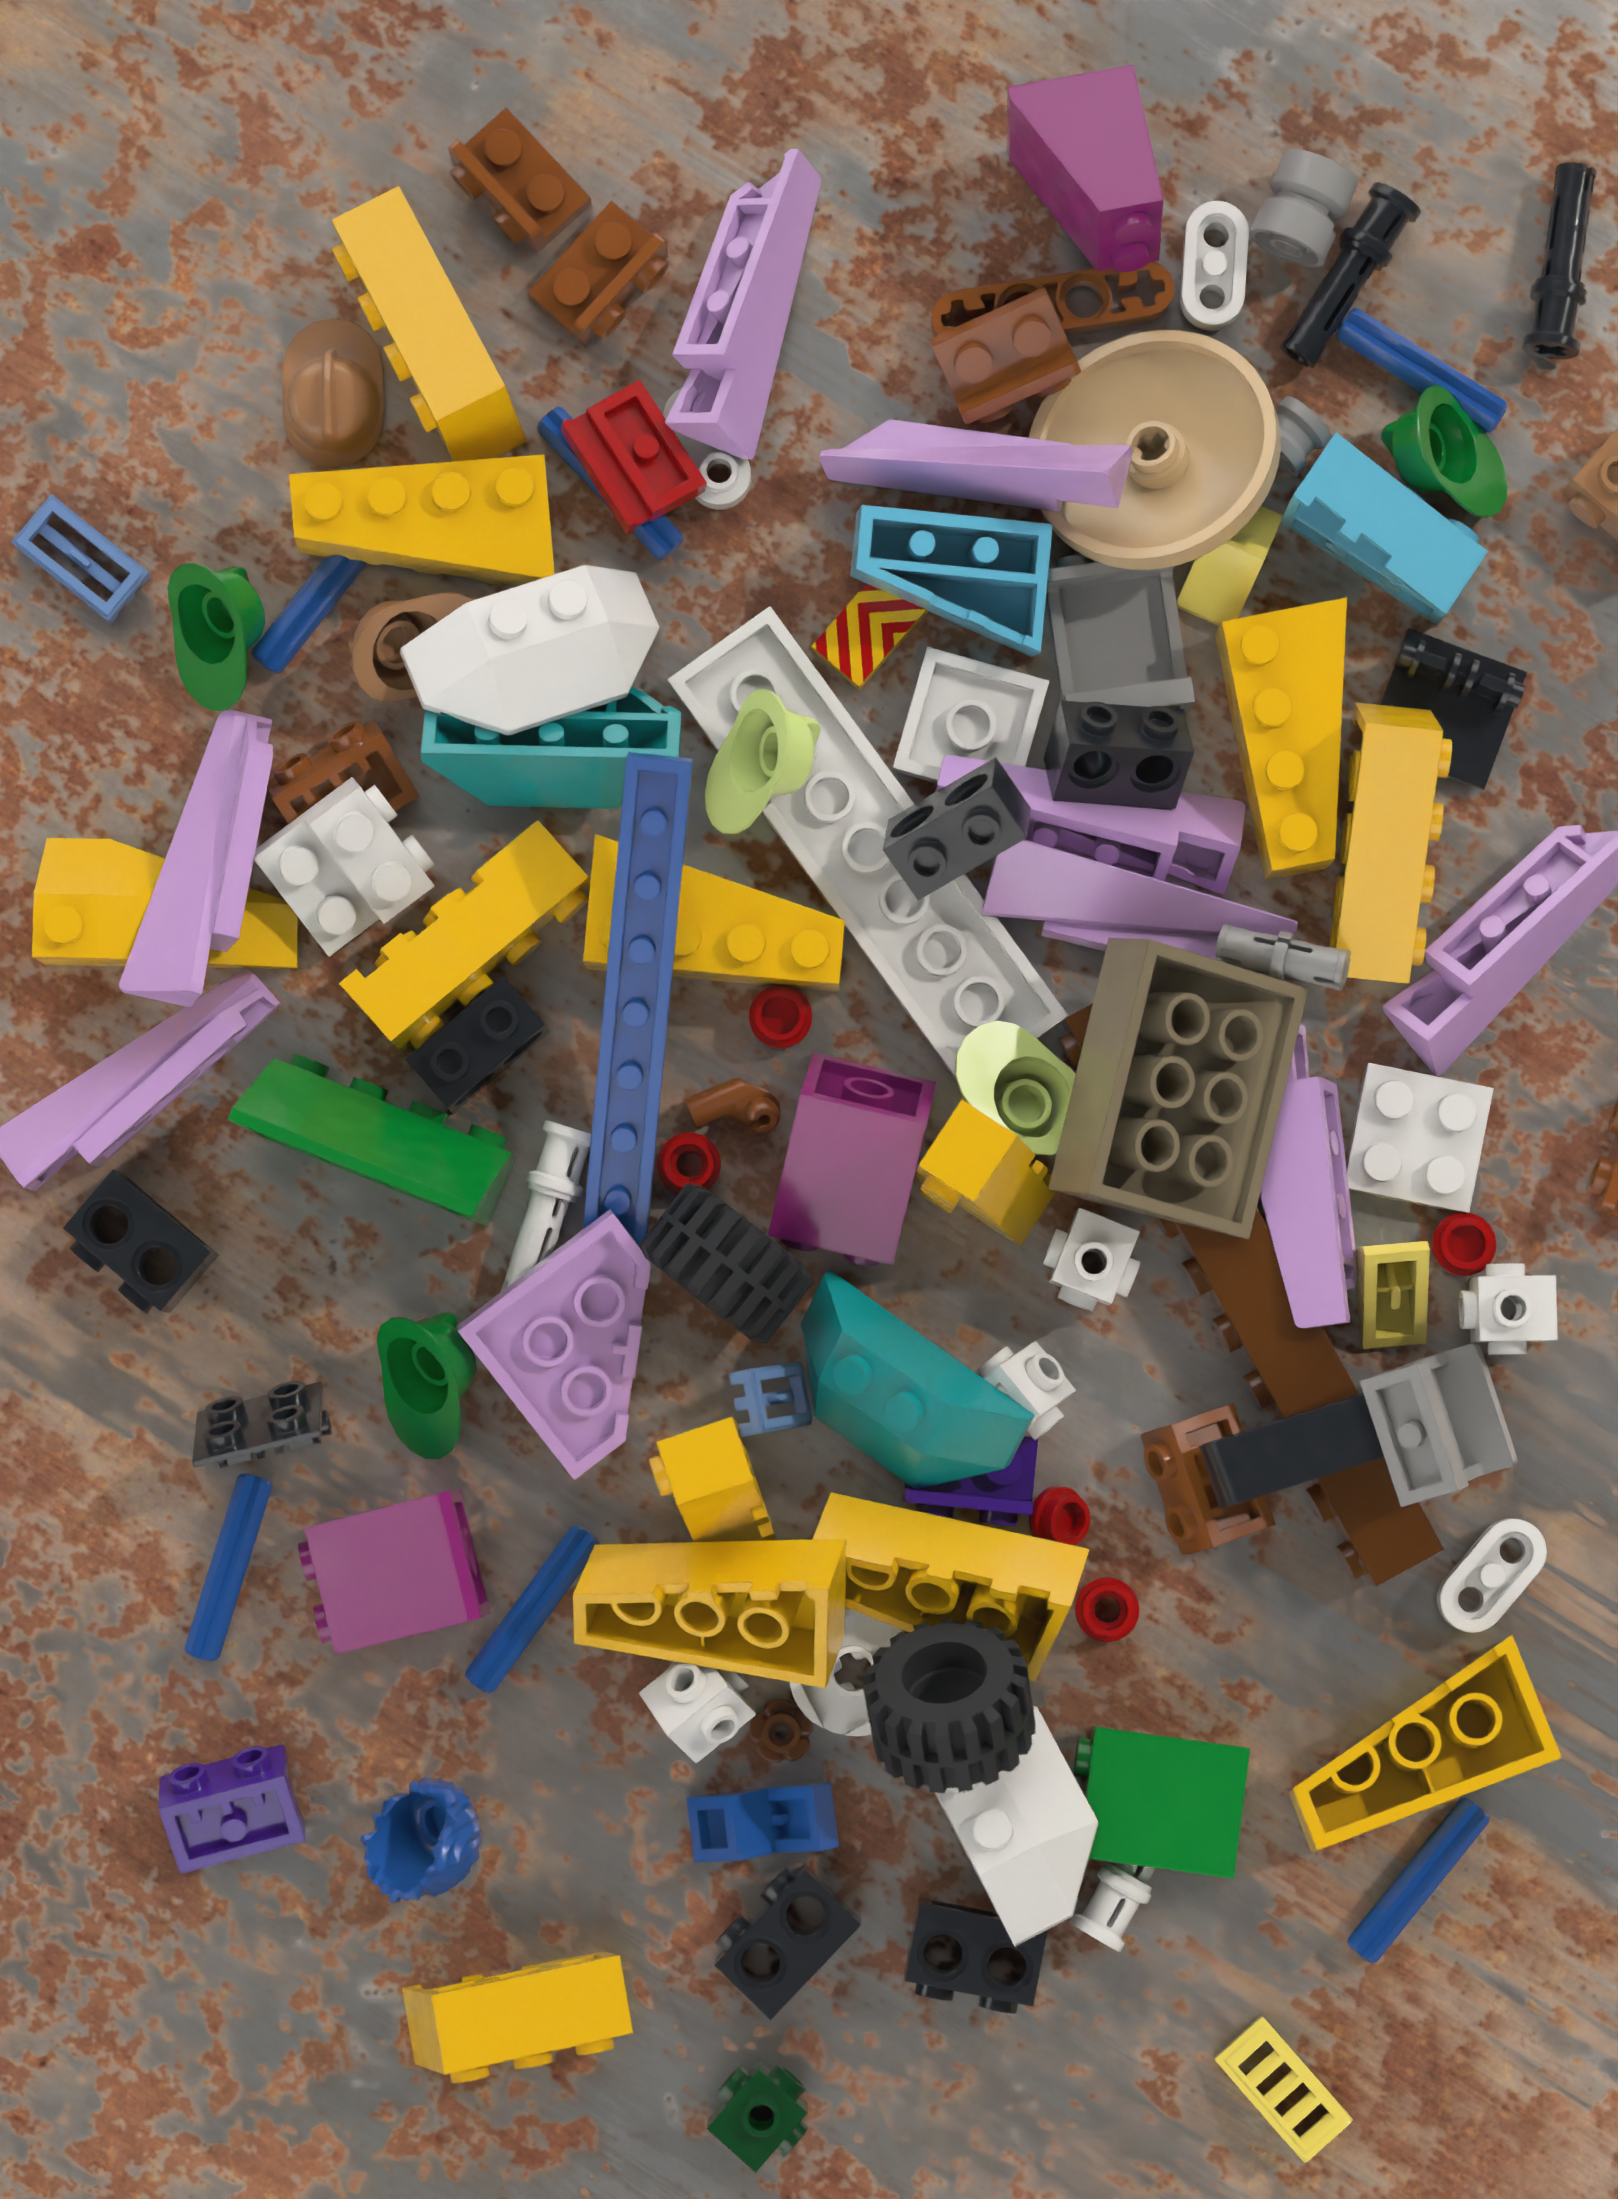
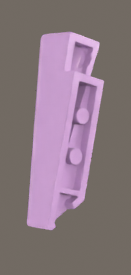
M790 149L786 152L780 173L759 189L750 182H747L730 195L672 354L684 369H691L668 413L665 424L675 432L741 459H753L756 453L821 186L820 175L799 149Z
M889 419L843 449L821 451L819 460L828 480L1060 512L1063 501L1118 508L1133 450L1129 445H1072L1063 442Z
M231 709L224 710L218 715L119 982V988L122 992L190 1008L203 992L209 950L214 949L227 952L239 939L273 760V745L268 744L272 719Z
M953 755L944 756L936 792L988 761ZM1000 763L1031 807L1028 835L1024 840L1161 881H1165L1167 874H1171L1213 892L1225 893L1241 848L1246 808L1243 802L1182 791L1176 809L1053 801L1046 770Z
M1581 825L1557 827L1425 950L1427 965L1433 968V970L1383 1005L1386 1016L1435 1075L1441 1076L1615 889L1618 885V831L1585 833Z
M1023 840L995 856L981 914L989 916L1043 920L1044 923L1040 936L1101 951H1106L1108 938L1151 939L1212 959H1216V945L1224 924L1276 936L1281 931L1295 934L1298 926L1297 921L1027 840Z
M243 969L198 998L190 1008L185 1007L2 1125L0 1127L1 1159L23 1188L32 1191L39 1189L78 1153L89 1164L100 1168L282 1004L250 969Z
M1300 1023L1260 1197L1295 1325L1299 1328L1308 1329L1350 1323L1351 1316L1349 1313L1347 1289L1356 1287L1359 1272L1337 1083L1320 1076L1309 1077L1305 1025Z

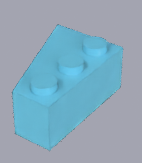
M1335 432L1292 496L1281 520L1283 525L1437 626L1488 552L1478 544L1480 538L1473 530L1457 520L1446 519L1428 505L1420 495L1400 483L1337 432Z
M861 505L856 512L850 576L927 609L931 613L1032 658L1041 652L1053 524Z

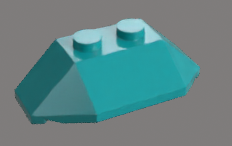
M631 687L625 698L507 736L466 723L443 712L438 714L425 710L421 761L488 806L617 809L622 805L626 756L628 752L679 757L681 711L671 706L664 707L650 695Z
M831 1270L823 1275L801 1322L814 1417L915 1490L1001 1470L1009 1466L1035 1415Z

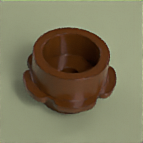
M777 1699L768 1702L764 1706V1711L757 1713L752 1718L749 1729L750 1738L757 1743V1753L766 1761L777 1764L781 1763L783 1759L796 1761L803 1757L810 1747L808 1737L813 1731V1723L804 1715L800 1708L793 1707L789 1700ZM778 1726H785L787 1728L788 1734L786 1737L779 1738L776 1736L775 1730Z

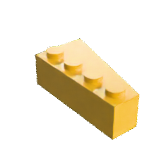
M398 186L332 219L331 221L341 243L332 247L331 250L346 280L350 282L359 277L367 293L357 297V300L374 332L385 327L392 343L383 347V350L399 381L402 382L411 378L418 394L409 399L426 433L435 428L437 429L453 461L497 458L527 443L528 441L507 389L400 187Z
M544 454L289 474L294 539L299 553L322 557H331V555L345 556L348 559L362 560L371 565H392L414 569L418 573L438 576L440 573L477 579V582L499 586H503V584L520 586L555 575Z
M1347 597L1222 621L1215 634L1264 881L1327 869L1335 860Z
M1355 702L1353 725L1360 727L1363 737L1361 751L1354 750L1353 756H1349L1347 782H1349L1348 800L1354 801L1353 813H1346L1342 821L1340 863L1346 864L1345 874L1338 875L1336 879L1329 947L1350 950V965L1347 975L1349 978L1409 984L1412 965L1422 966L1425 955L1426 928L1417 927L1420 903L1430 904L1433 895L1435 867L1425 864L1429 840L1439 841L1441 835L1443 803L1434 802L1437 777L1447 778L1449 774L1452 740L1443 739V729L1431 710Z
M538 820L475 871L471 877L475 884L472 889L465 893L462 888H457L432 906L429 913L423 919V923L427 928L419 935L413 930L404 935L400 933L380 950L381 955L375 962L377 969L368 977L364 978L356 969L339 983L402 1053L411 1045L417 1050L446 1024L441 1019L458 1003H461L466 1008L494 984L489 976L508 960L513 966H516L526 959L542 942L536 934L554 918L563 924L580 911L589 901L588 896L584 893L590 887L589 876Z
M595 834L583 962L586 969L607 971L619 842ZM683 864L672 977L767 986L787 985L800 989L839 992L845 920Z
M832 1492L829 1495L812 1538L847 1539L846 1608L910 1633L914 1631L913 1626L925 1622L929 1626L941 1624V1619H955L957 1624H965L968 1620L982 1622L984 1630L996 1627L1005 1632L1006 1640H1014L1020 1647L1021 1655L1026 1660L1029 1680L1033 1682L1036 1681L1071 1608L1090 1550Z
M847 1539L594 1545L573 1593L574 1644L826 1688L844 1639Z
M1511 1635L1288 1791L1310 1851L1313 1853L1549 1764L1562 1757L1513 1635Z

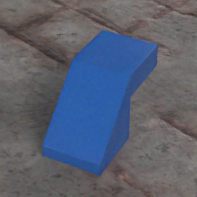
M831 1782L786 1784L686 1798L694 1862L741 1861L773 1853L813 1852L839 1847Z

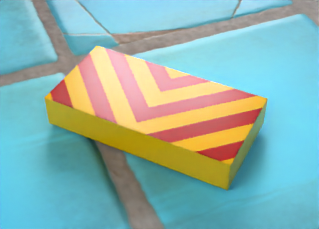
M866 583L813 643L811 649L860 691L929 611Z

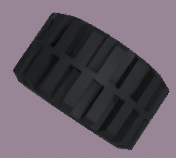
M686 1183L639 1243L647 1260L731 1326L755 1342L767 1344L814 1283L808 1269L794 1256L717 1196L699 1185Z
M941 1619V1624L932 1626L925 1622L913 1626L914 1631L909 1634L900 1632L890 1638L891 1646L880 1647L872 1656L874 1665L866 1667L864 1674L865 1686L863 1687L875 1754L879 1762H884L885 1770L893 1778L903 1776L907 1786L918 1789L923 1785H927L930 1788V1792L945 1793L947 1788H958L959 1792L973 1790V1784L983 1782L987 1786L999 1780V1772H1011L1020 1764L1019 1755L1028 1754L1033 1744L1031 1735L1035 1734L1036 1728L1025 1657L1021 1655V1649L1014 1640H1006L1005 1632L996 1627L984 1630L982 1622L968 1620L965 1624H957L955 1619Z

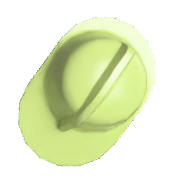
M769 689L755 690L746 697L738 712L735 723L717 752L708 773L705 804L712 826L723 834H738L752 825L764 809L769 798L791 794L805 785L813 767L814 748L821 732L820 724L811 717L799 715L792 710L785 709L779 696Z
M994 1021L977 1026L964 1037L956 1054L955 1077L961 1095L967 1103L1016 1134L1034 1154L1049 1156L1057 1154L1076 1073L1036 1037L1016 1024Z

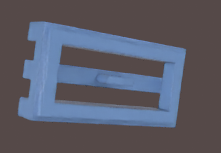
M52 494L11 542L17 549L110 624H113L119 617L118 612L125 604L129 605L136 596L134 593L140 585L144 586L152 577L147 570ZM54 514L125 570L129 574L123 583H120L47 524ZM39 533L111 591L113 595L107 602L102 600L31 542Z
M800 1362L729 1373L731 1386L744 1385L745 1397L734 1399L736 1412L748 1410L750 1417L749 1423L739 1424L741 1437L811 1425V1421H813L803 1367L802 1364L800 1365ZM789 1377L791 1389L762 1393L760 1381ZM790 1402L794 1403L796 1414L767 1419L765 1407Z

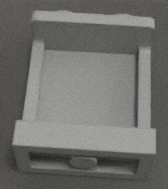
M1082 554L1058 559L1056 561L1057 568H1051L1048 571L1046 600L1061 701L1102 702L1105 704L1145 707L1162 706L1184 709V713L1190 712L1195 703L1192 677L1187 676L1172 573L1174 566L1152 570H1129L1095 562Z
M1474 1342L1424 1357L1360 1381L1401 1507L1459 1491L1469 1486L1467 1481L1517 1464L1518 1458L1480 1344Z

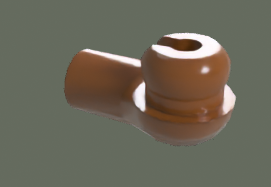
M742 1078L729 1079L685 1099L697 1128L727 1115L750 1127L756 1133H767L776 1128L781 1117L780 1103L770 1091Z

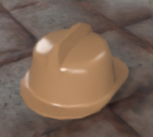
M331 318L313 322L295 335L285 352L282 367V406L286 435L297 453L315 465L330 468L353 465L371 452L381 435L384 418L383 365L379 347L367 331L351 321Z
M457 592L436 593L407 601H386L369 609L359 621L354 638L348 640L349 652L352 654V670L358 686L369 697L385 703L405 701L417 697V693L400 655V648L463 604L475 599Z

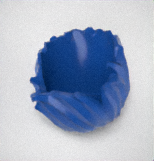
M425 1777L419 1781L413 1780L409 1783V1793H403L397 1797L392 1796L389 1800L384 1801L381 1814L373 1816L372 1821L375 1832L361 1836L360 1840L366 1849L364 1862L367 1864V1875L369 1879H372L371 1884L379 1886L383 1895L388 1894L391 1903H399L400 1899L404 1901L419 1900L420 1897L425 1895L435 1897L456 1886L469 1874L471 1866L479 1858V1845L482 1837L480 1835L481 1827L478 1823L479 1817L473 1810V1803L470 1801L469 1796L465 1794L464 1789L456 1787L452 1782L443 1781L441 1778L433 1780Z

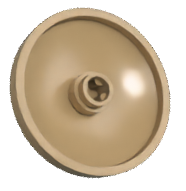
M1155 330L1140 332L1113 340L1078 361L1081 372L1071 377V382L1068 386L1057 393L1046 396L1034 418L1029 438L1070 443L1072 445H1129L1132 447L1133 454L1118 508L1063 501L1060 512L1040 509L1047 522L1053 524L1052 529L1067 545L1083 556L1108 566L1129 570L1162 569L1180 565L1210 553L1236 535L1251 520L1267 497L1276 476L1281 452V431L1274 403L1264 381L1256 369L1242 355L1224 343L1205 335L1180 330Z

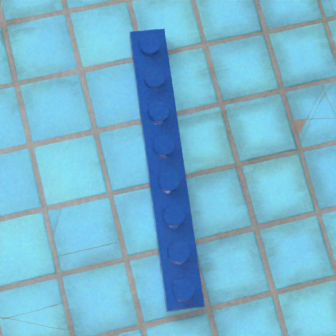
M628 752L626 756L583 1229L611 1209L639 1246V1243L648 1233L693 758Z

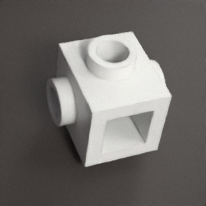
M1079 1208L1074 1215L1068 1233L1056 1229L1043 1261V1265L1053 1268L1049 1283L1061 1287L1057 1298L1093 1312L1097 1302L1107 1306L1112 1304L1115 1294L1127 1297L1140 1266V1261L1130 1258L1140 1231ZM1092 1252L1100 1258L1101 1270L1098 1274H1090L1084 1270L1081 1264L1084 1253Z
M1520 1263L1486 1264V1276L1470 1278L1469 1291H1460L1459 1294L1461 1329H1470V1343L1488 1342V1355L1527 1354V1342L1558 1340L1556 1275L1525 1276V1264ZM1503 1299H1506L1512 1306V1315L1509 1320L1501 1313L1500 1307Z
M1034 1341L1015 1355L1006 1346L978 1369L984 1380L1035 1415L1027 1430L1034 1440L1040 1438L1065 1417L1058 1409V1406L1076 1391L1064 1376L1063 1369L1057 1360L1047 1354L1037 1341Z
M674 1661L664 1673L639 1692V1695L666 1735L695 1763H698L721 1743L730 1740L738 1732L739 1728L757 1715L742 1694V1692L750 1687L748 1681L742 1673Z

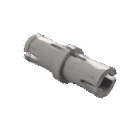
M1224 924L1218 937L1215 960L1243 969L1257 971V973L1267 974L1272 978L1285 982L1287 979L1303 981L1342 991L1348 975L1351 953L1350 950L1324 947L1296 940L1294 933L1281 931L1276 936Z

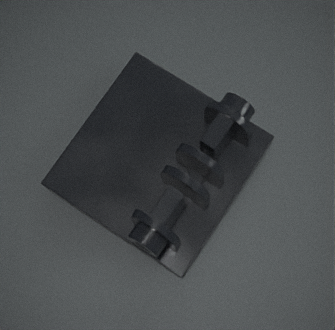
M1408 628L1380 705L1431 710L1443 729V739L1452 740V756L1448 777L1484 790L1514 708L1517 709L1526 686L1523 683L1527 672Z
M290 1381L273 1387L264 1396L248 1400L231 1396L210 1403L205 1410L197 1412L192 1458L193 1467L218 1463L220 1468H225L252 1461V1453H256L258 1459L265 1458V1450L274 1448L278 1455L284 1453V1445L287 1444L290 1451L321 1444V1437L332 1435L327 1410H322L323 1386L321 1381L305 1385L302 1381Z

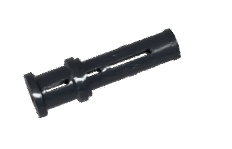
M1561 163L1555 169L1554 195L1550 210L1544 265L1541 277L1535 280L1530 289V298L1535 301L1531 333L1525 335L1522 346L1525 352L1541 358L1571 359L1578 356L1580 351V343L1575 339L1579 307L1585 305L1588 294L1584 283L1581 282V268L1590 217L1591 197L1597 173L1595 168H1587L1588 165L1583 163Z
M1373 183L1368 192L1371 200L1354 227H1346L1342 232L1339 243L1342 249L1306 305L1295 326L1280 345L1282 352L1305 367L1314 368L1325 346L1355 302L1366 281L1374 270L1381 271L1383 267L1388 266L1393 257L1390 249L1408 222H1416L1421 213L1420 208L1413 200L1387 184Z

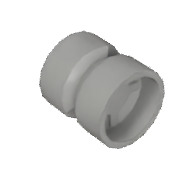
M1299 149L1286 150L1270 184V188L1276 197L1263 200L1249 236L1253 242L1274 256L1301 266L1321 267L1336 236L1333 230L1334 223L1331 220L1344 218L1359 181L1347 168L1322 155Z

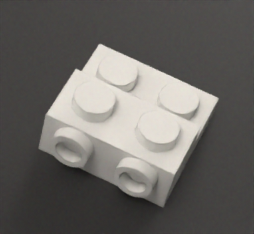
M353 777L257 847L254 855L255 862L329 957L380 919L385 924L435 886L425 873L435 865L413 835H410L401 842L388 824V822L398 816L375 785L364 792Z

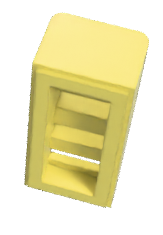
M1262 2015L1214 2057V2060L1304 2163L1312 2159L1353 2120ZM1267 2041L1274 2050L1245 2075L1238 2066ZM1283 2062H1286L1292 2070L1263 2095L1257 2086ZM1303 2082L1310 2091L1281 2116L1275 2107ZM1322 2103L1328 2112L1303 2135L1299 2136L1293 2128Z

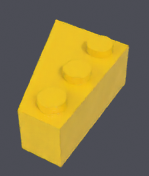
M964 1100L960 1101L918 1165L914 1178L923 1183L919 1194L926 1200L949 1214L952 1213L957 1205L1020 1247L1057 1192L1048 1189L1051 1174L1047 1173L1049 1169L1038 1160L1034 1164L1032 1163L1035 1154L1016 1134Z
M729 1417L656 1442L660 1455L650 1458L649 1462L660 1495L662 1497L671 1493L674 1494L679 1511L694 1542L776 1540L735 1417Z
M607 1952L522 1966L521 1970L483 1977L482 1973L463 1976L460 1983L427 1990L423 1989L422 1984L402 1987L415 2065L444 2075L450 2074L452 2083L468 2082L490 2076L489 2065L513 2060L515 2069L545 2065L553 2062L551 2051L573 2046L576 2048L577 2055L608 2051L615 2048L614 2037L633 2033L620 1955Z

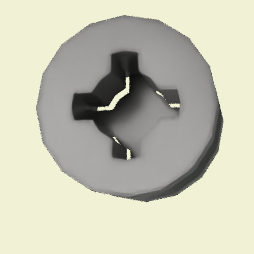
M1286 396L1276 408L1281 431V452L1278 468L1291 476L1297 477L1307 465L1306 457L1313 449H1323L1332 436L1326 425L1312 410L1299 400Z

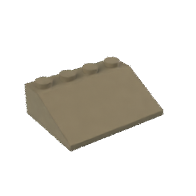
M1108 938L1048 1189L1120 1209L1249 1239L1308 989L1151 939Z

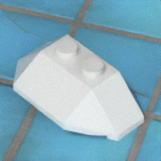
M583 565L467 602L401 647L400 655L423 709L438 714L443 712L466 723L510 736L627 697L658 633L659 625L636 572Z
M1033 1706L1036 1722L1035 1734L1031 1735L1033 1744L1028 1754L1019 1755L1020 1764L1011 1772H999V1780L987 1786L983 1782L973 1784V1790L959 1792L958 1788H947L945 1793H935L1014 1947L1073 1917L1078 1899L1077 1896L1099 1824L1036 1706Z

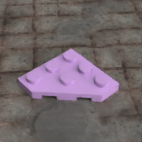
M611 1209L456 1326L459 1334L574 1480L626 1441L629 1420L628 1408L632 1380L635 1378L645 1291L648 1289L651 1262L644 1257L640 1247Z

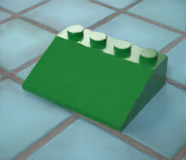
M294 1053L290 1064L273 1058L230 1111L227 1120L252 1134L485 1227L489 1226L516 1159L512 1152L503 1149L507 1138L474 1124H471L468 1134L444 1126L448 1114L414 1100H412L409 1110L406 1111L385 1102L388 1090L356 1077L352 1078L349 1087L326 1079L330 1067Z

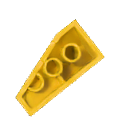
M47 838L34 890L32 957L44 965L126 966L165 858L112 839ZM248 887L239 939L227 952L210 949L207 968L298 969L299 917L285 900Z

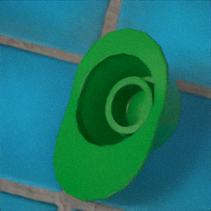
M1433 385L1424 389L1418 400L1417 408L1402 414L1398 420L1387 424L1382 429L1381 440L1393 456L1402 480L1410 488L1422 492H1447L1462 508L1474 516L1488 518L1501 511L1506 502L1508 482L1505 466L1497 447L1485 431L1460 407L1456 399L1446 388Z
M195 562L181 564L171 573L167 587L173 622L175 657L179 675L188 693L200 706L211 711L229 710L240 701L245 689L247 678L246 652L260 639L266 623L264 607L259 595L251 583H249L248 574L244 568L232 566L219 571H212L210 568Z
M448 1312L440 1313L431 1318H423L416 1322L406 1317H392L380 1325L377 1334L384 1401L389 1421L398 1438L408 1449L425 1459H441L453 1451L460 1436L461 1417L459 1400L471 1386L477 1371L475 1355L457 1331V1318L454 1314Z

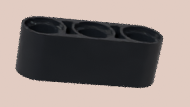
M1364 1393L1199 1446L1219 1508L1245 1502L1384 1457Z

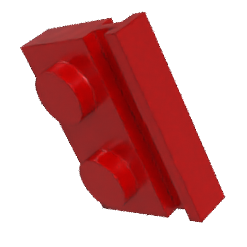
M641 380L587 408L586 413L573 420L569 418L563 421L560 431L626 535L634 532L636 527L648 520L652 522L704 493L707 482L674 431L665 424V417Z

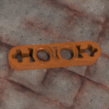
M1149 262L1143 268L1131 272H1119L1115 269L1097 272L1095 268L955 290L943 295L936 302L932 311L931 331L933 337H936L954 328L951 326L943 327L942 322L950 320L951 309L962 308L965 317H978L985 314L986 307L983 302L994 301L993 310L1005 305L1011 298L1028 295L1045 287L1066 337L1148 324L1159 320L1167 313L1174 296V282L1171 274L1163 265ZM1139 278H1147L1148 284L1152 288H1161L1162 292L1155 294L1152 306H1143L1141 298L1133 296L1120 299L1118 307L1121 312H1110L1112 292L1108 282H1118L1116 294L1134 291ZM1087 286L1094 289L1101 300L1100 310L1088 318H1079L1073 315L1065 304L1066 295L1073 288Z

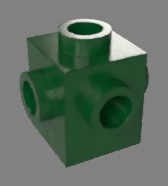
M759 2060L749 2072L740 2065L716 2092L715 2096L722 2103L708 2118L706 2129L756 2173L775 2150L783 2157L786 2156L807 2132L809 2126L802 2119L808 2113V2103L801 2097L807 2089L796 2076L779 2063L770 2070ZM757 2105H766L772 2109L773 2113L767 2117H758L751 2109Z

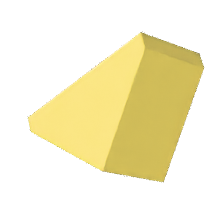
M1261 506L1251 520L1236 535L1210 553L1195 559L1176 601L1177 608L1220 626L1222 621L1239 618L1283 515Z
M1428 1241L1364 1246L1356 1249L1359 1272L1356 1296L1362 1348L1426 1344L1430 1258Z

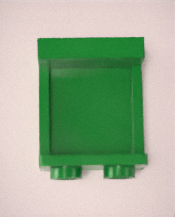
M1091 1726L1090 1739L1078 1737L1073 1773L1074 1776L1084 1777L1083 1794L1099 1823L1089 1859L1234 1879L1250 1748Z

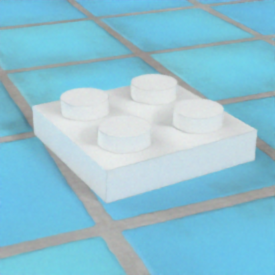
M927 646L892 771L937 784L942 760L946 755L990 761L996 757L1000 763L1025 767L1049 680Z
M1367 1063L1364 1068L1346 1160L1349 1191L1457 1213H1469L1494 1088Z

